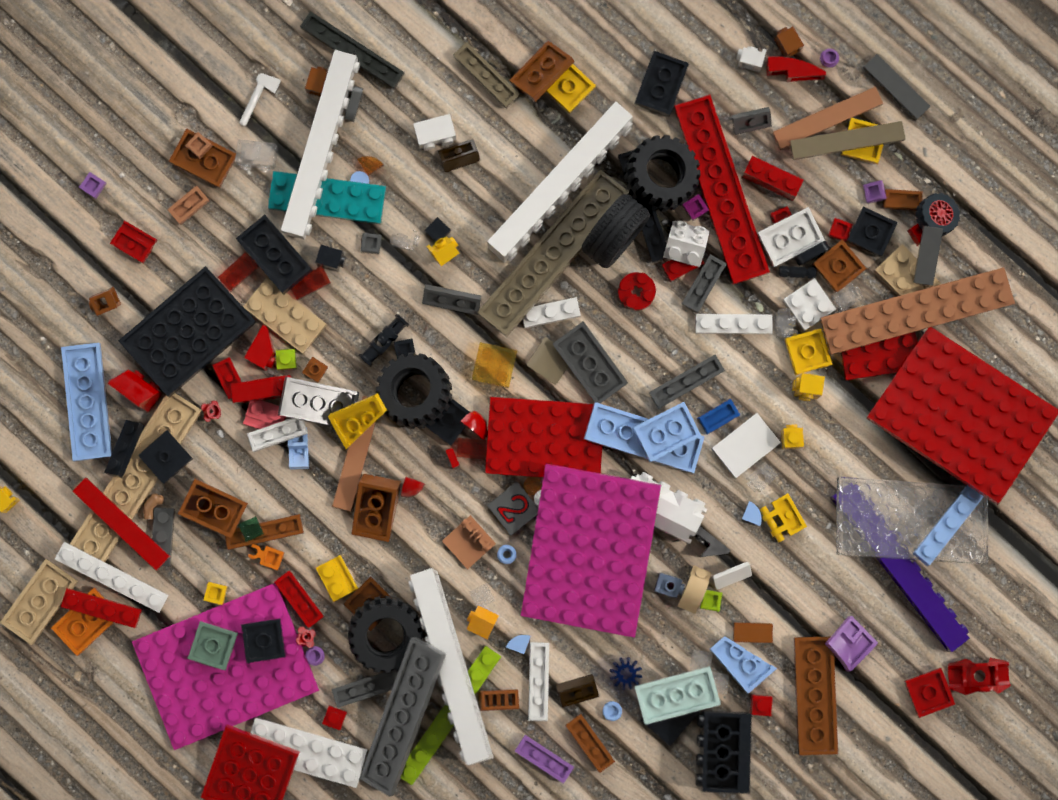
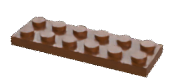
M831 636L794 637L798 755L838 754L834 653L825 645Z

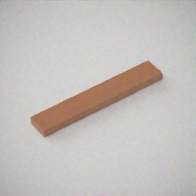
M875 86L773 131L772 134L779 149L782 150L790 146L789 142L791 140L811 137L883 105V101Z
M376 421L349 446L332 507L352 511Z

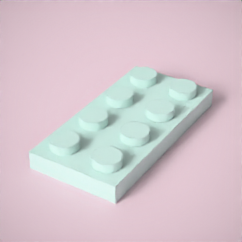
M710 666L635 686L645 725L721 705Z

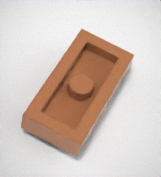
M196 185L167 210L182 225L205 206L209 199Z

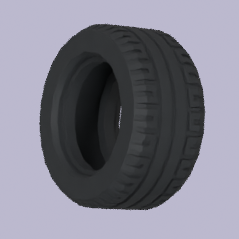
M621 195L587 235L582 244L583 252L597 264L599 263L602 268H609L643 229L650 218L649 211L643 208L630 195Z

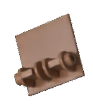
M471 515L442 540L467 570L496 545Z

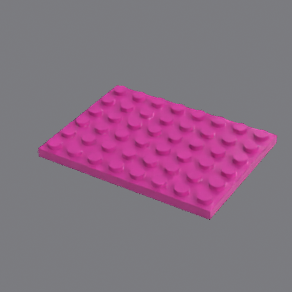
M546 464L521 616L635 638L662 485Z
M275 583L132 641L174 750L223 731L227 724L235 726L320 691L310 664L306 659L304 649L296 643V629L281 591ZM281 619L286 657L246 663L241 624ZM200 621L238 633L226 670L188 659Z

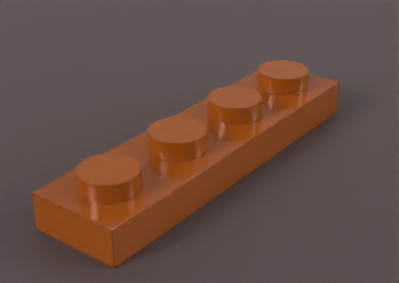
M298 514L236 528L232 538L225 536L227 549L231 550L304 534L301 515Z

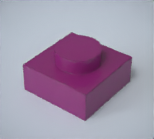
M699 194L682 205L692 221L709 211Z

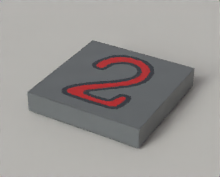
M518 482L514 483L487 505L510 535H513L538 514V507Z

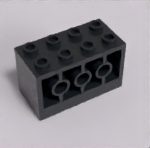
M701 710V715L698 714L697 726L701 727L700 734H697V746L700 747V754H696V766L699 767V774H696L695 784L702 792L750 794L752 714L749 712ZM721 727H723V729L726 730L723 736H720V734H718V730H720ZM720 747H722L725 750V753H723L722 756H720V754L717 753V751L720 750ZM722 767L725 771L719 776L717 770Z

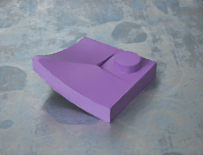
M848 616L825 643L847 672L853 670L878 644L852 616Z

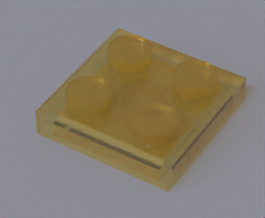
M480 342L472 380L509 388L517 350Z

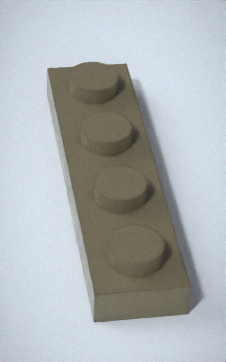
M467 42L453 54V57L506 109L520 96Z

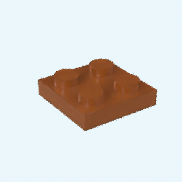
M843 240L812 264L836 293L867 269Z

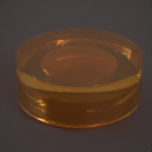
M528 477L524 482V491L528 495L535 496L542 489V481L538 477Z

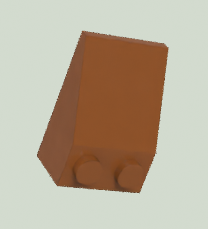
M363 474L358 485L352 535L385 542L390 541L401 481Z
M195 478L178 514L232 538L248 503Z

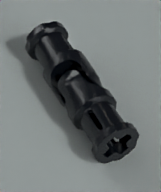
M396 314V318L388 326L386 325L382 332L369 343L370 346L363 354L358 355L368 366L371 367L372 362L388 349L405 327L409 326L399 314ZM377 341H379L381 345L384 347L378 346Z

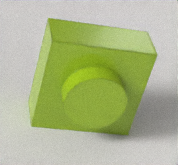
M295 349L276 350L277 370L297 369Z

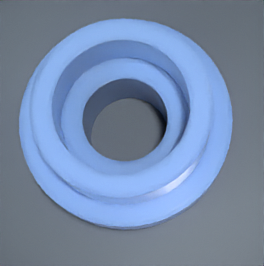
M503 545L499 548L497 557L501 563L510 564L516 559V550L510 545ZM505 551L511 553L509 558H504L503 553Z

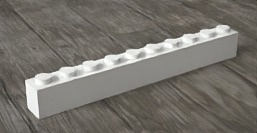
M334 50L281 228L282 233L303 240H305L306 235H310L312 229L310 221L317 212L315 204L317 199L321 198L323 188L320 187L322 181H326L328 175L326 167L333 158L331 150L338 141L339 134L336 133L338 127H342L344 121L342 113L349 104L347 96L354 87L355 80L352 79L354 73L357 74L360 67V62H358L356 55Z

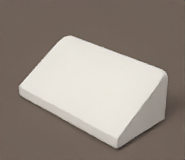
M745 562L713 575L711 578L716 589H721L751 577L750 563Z

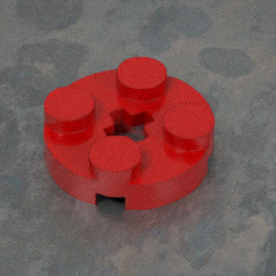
M630 273L619 284V300L629 309L635 311L644 310L655 299V283L646 273ZM635 286L642 289L640 296L632 294Z

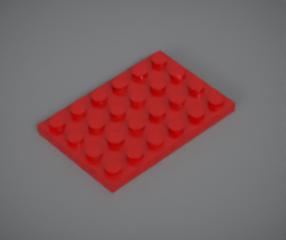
M490 397L485 474L543 478L546 464L601 474L602 445L583 440L594 404Z

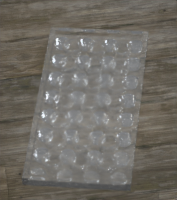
M838 477L836 555L919 560L912 553L965 486ZM986 497L982 498L934 561L988 564V499Z

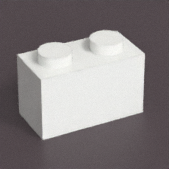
M450 114L413 123L420 149L430 150L435 148V145H449L453 143V140H456Z

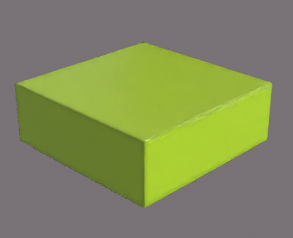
M706 590L700 604V609L719 612L722 592Z

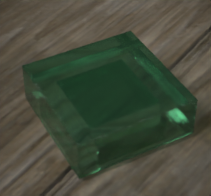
M256 516L238 524L246 542L264 535Z

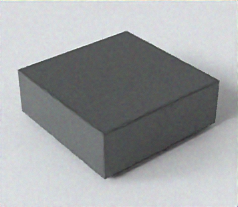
M363 233L360 252L380 255L382 235Z

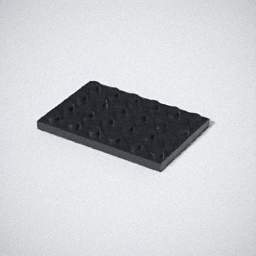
M205 266L119 339L118 342L170 398L257 322Z

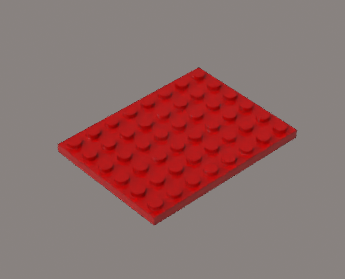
M929 327L866 419L996 505H999L1058 416V409L942 333Z

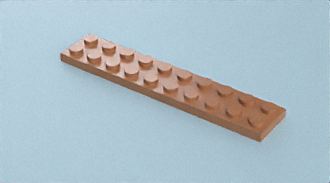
M1003 267L821 317L820 321L830 355L929 327L1015 304L1005 268Z

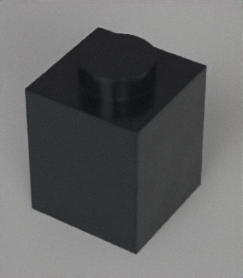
M320 244L315 261L316 265L339 272L340 267L343 268L346 261L343 251Z

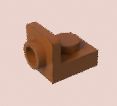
M312 356L302 373L309 379L320 382L328 366Z

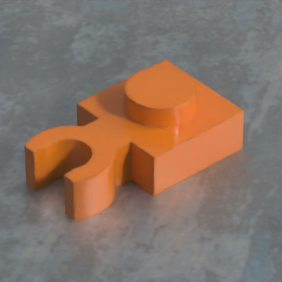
M252 544L251 547L257 549V554H248V557L251 559L261 558L259 564L278 571L285 552L268 546L263 551L260 546Z

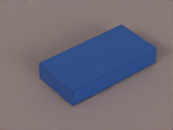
M729 399L697 419L708 435L740 416V413L733 401Z

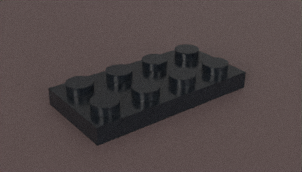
M265 214L236 238L283 295L313 271Z

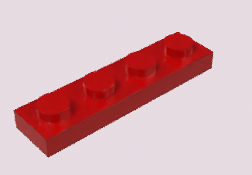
M66 588L61 604L63 608L132 628H137L142 609L69 588Z

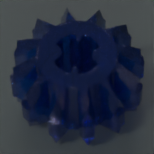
M622 657L619 658L621 665L613 662L617 669L609 670L611 673H616V675L610 677V680L618 679L614 683L616 687L622 682V690H625L626 684H628L630 690L633 689L632 681L636 685L639 684L635 677L642 678V675L636 674L642 668L637 667L634 669L638 662L635 660L630 665V657H627L626 663H624ZM624 668H628V672L631 673L630 677L627 676L628 679H623L624 676L621 675V670L625 671Z

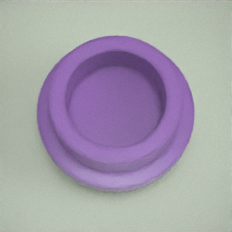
M826 49L822 52L820 61L823 66L832 68L839 62V55L833 49Z
M313 646L306 651L305 656L310 665L317 666L324 661L325 653L320 647Z

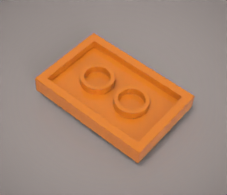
M93 588L88 593L105 599L96 588ZM69 610L51 629L76 656H79L114 622Z

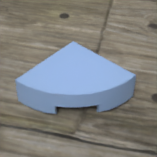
M749 501L742 520L760 526L761 513L758 507Z
M516 636L509 641L506 648L524 654L531 636Z

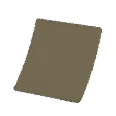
M545 337L527 362V366L556 385L568 368V365L554 347V342Z

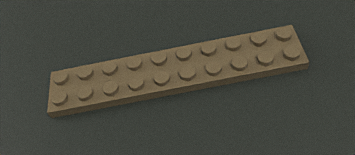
M600 170L477 313L504 336L508 337L582 251V244L603 214L621 195H630V192Z

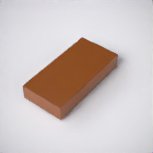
M885 189L887 199L883 200V209L917 211L916 208L922 201L923 191Z
M734 623L733 642L773 643V623Z

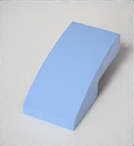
M308 434L288 440L290 470L309 469Z

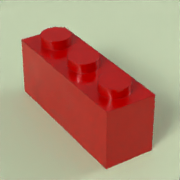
M754 156L751 157L742 175L743 178L791 201H794L804 181Z

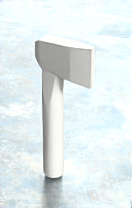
M263 73L258 74L256 88L239 122L240 125H247L263 89L266 88L275 94L281 82L280 79Z

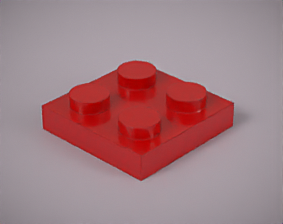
M942 668L934 669L904 681L918 718L956 705Z

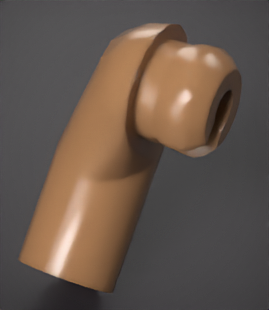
M152 494L145 501L144 520H154V508L157 505H162L164 502L162 495Z

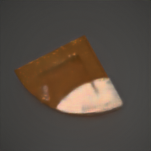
M364 156L357 159L368 176L384 166L379 159L372 156Z

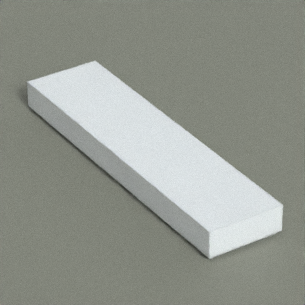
M530 642L528 721H548L549 643Z

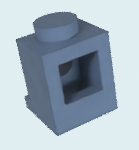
M659 573L654 592L677 598L678 595H682L685 584H681L682 579ZM669 582H672L674 584V588L672 590H669L667 588V584Z

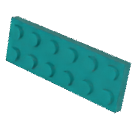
M273 171L268 209L287 211L297 174ZM330 178L322 181L320 188H323L321 198L317 199L315 204L317 206L315 216L381 225L386 186Z

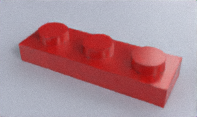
M290 570L274 581L308 628L325 617Z

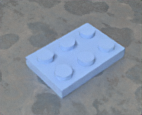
M685 402L632 428L649 462L701 437Z

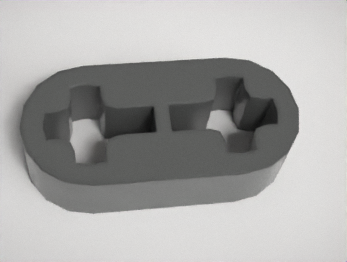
M354 86L345 120L355 121L364 88Z

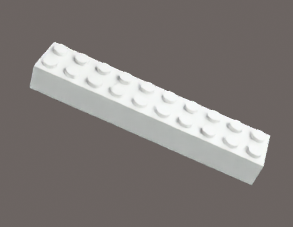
M615 102L487 241L488 249L504 263L507 260L512 261L518 254V248L520 246L524 247L530 241V235L533 232L536 234L542 228L543 221L546 218L549 220L555 214L556 207L558 205L562 206L567 201L569 192L571 190L575 192L581 185L582 178L589 177L594 171L595 164H600L606 158L607 151L609 149L613 150L618 145L620 137L622 135L625 137L630 132L633 125V116Z
M431 568L410 575L411 580L408 582L411 591L416 594L417 599H414L416 609L422 614L420 623L422 629L427 631L426 643L446 654L437 680L445 691L442 696L445 705H448L451 711L448 713L450 723L454 724L456 728L454 732L456 743H460L462 751H459L461 760L466 765H474L493 759L492 750L438 571Z

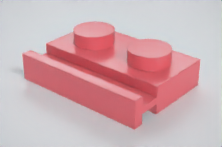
M262 400L251 401L243 424L262 429L285 421L286 417L278 415L279 406Z

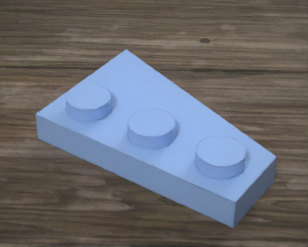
M725 636L709 649L746 694H749L777 669Z

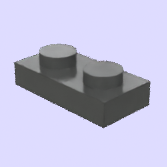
M769 107L732 115L735 135L772 127Z

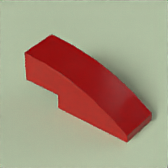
M767 57L766 59L767 76L786 75V82L824 80L826 76L825 70L802 60L788 57Z

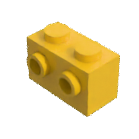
M801 373L796 377V380H793L792 391H795L794 396L799 397L801 401L817 400L823 395L825 376Z

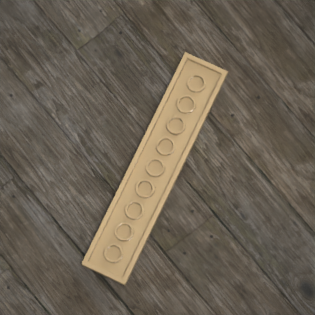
M176 393L170 398L165 395L142 431L123 479L113 476L103 492L131 520H133L158 481L156 475L138 455L166 430L182 444L202 413L200 408ZM91 510L70 545L106 562L121 537Z

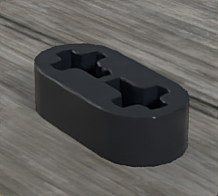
M823 241L796 256L795 260L801 266L830 250V247L826 241Z

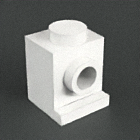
M755 47L739 49L736 60H739L738 67L760 72L766 49H763L762 52H759Z

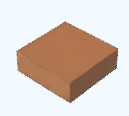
M197 132L185 146L201 159L213 145Z

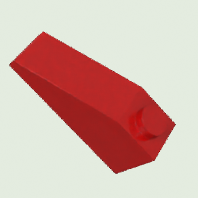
M291 375L230 384L232 404L281 398L285 377L291 378Z

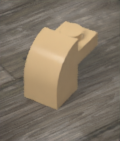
M693 565L677 607L696 614L707 590L711 572Z

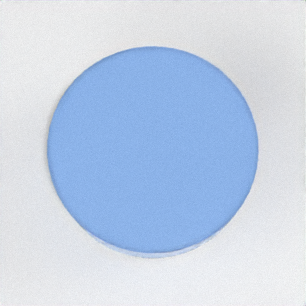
M362 171L353 173L350 178L352 182L367 184L370 182L368 175Z
M607 702L603 707V715L609 721H616L622 715V708L617 702Z

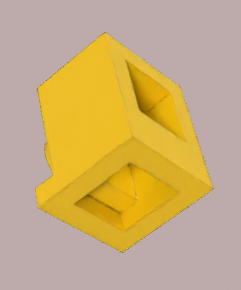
M446 236L445 238L438 239L432 247L430 245L426 246L440 266H443L459 254L456 248L458 244L453 237L448 238Z
M0 486L1 513H7L20 501L18 497H11L13 493L6 486Z

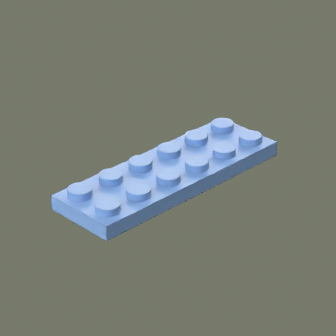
M101 343L61 347L72 459L75 462L111 457L112 446Z
M595 402L583 440L648 460L632 428L649 419ZM704 436L654 460V462L693 474Z

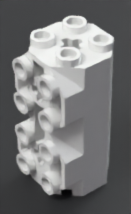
M643 472L641 475L637 474L636 477L632 476L631 479L662 485L654 527L690 544L692 540L689 537L695 536L704 518V515L701 513L707 511L704 507L706 503L696 498L691 500L687 498L688 494L680 490L672 492L669 490L670 485L662 481L659 483L653 481V477Z

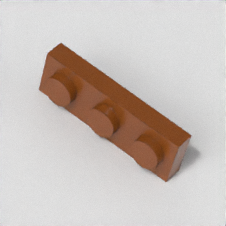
M579 714L565 725L599 773L615 763V760L582 714Z

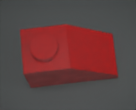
M262 325L244 358L266 371L274 365L276 354L267 326Z

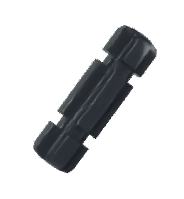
M788 266L779 267L780 277L790 275L789 277L805 278V276H808V278L814 279L817 274L815 267H808V269L800 266H790V268Z

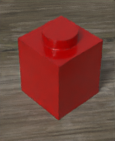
M751 694L749 713L752 715L771 716L773 697Z

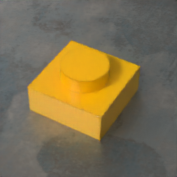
M208 582L203 601L223 605L228 586Z

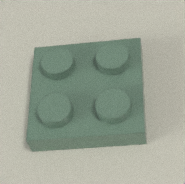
M200 621L188 659L226 670L238 633Z

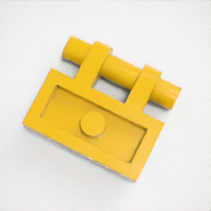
M788 493L771 502L774 508L773 511L769 512L766 506L759 509L763 515V521L767 522L771 529L772 537L775 536L778 543L785 540L781 532L786 530L789 536H792L807 527ZM776 515H778L783 524L780 527L777 526L773 519Z

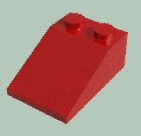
M128 369L107 383L147 412H150L162 396V393L158 391L160 387L152 381L147 383L143 380L145 376L137 370L132 372Z

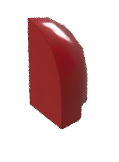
M470 412L461 422L471 432L485 440L488 434L487 421L479 412Z
M405 477L401 497L410 498L416 496L423 490L425 483Z

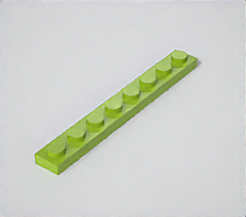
M487 646L484 647L468 670L474 694L477 693L502 657ZM448 705L443 706L406 761L400 778L410 785L414 784L454 726V724L450 723L448 713L451 712Z

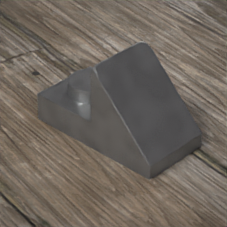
M702 527L698 528L695 539L703 545L706 543L709 545L700 557L728 554L731 551Z

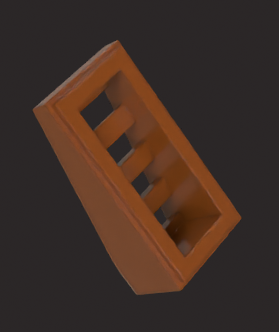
M518 689L477 692L480 711L519 709ZM500 694H503V697H504V706H501V695H500ZM508 694H511L512 696V705L510 706L508 701ZM485 695L488 698V707H485ZM492 695H495V698H496V706H493V696H492Z

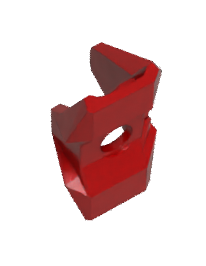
M990 657L989 662L974 663L966 658L948 664L949 689L965 696L975 692L991 691L999 694L1011 686L1008 661ZM978 670L983 671L985 674V679L981 682L976 681L974 678V674Z

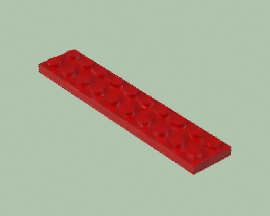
M711 95L675 105L674 109L685 142L689 145L688 149L690 152L693 150L696 154L694 159L699 160L700 166L697 168V170L701 171L698 178L699 184L709 209V214L733 285L769 274L770 271Z

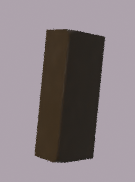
M473 139L438 151L445 172L480 161L479 152Z
M593 674L556 685L562 708L599 697Z

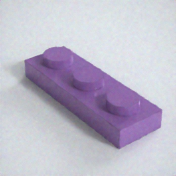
M524 735L515 749L516 753L563 784L574 766L527 735Z

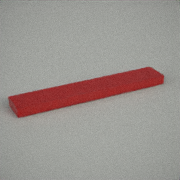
M87 477L72 491L156 571L171 557Z

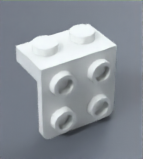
M673 221L663 257L700 267L707 245L709 230L702 226L689 225L684 221Z

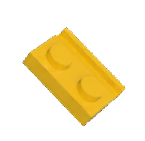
M341 555L316 567L333 602L358 589Z

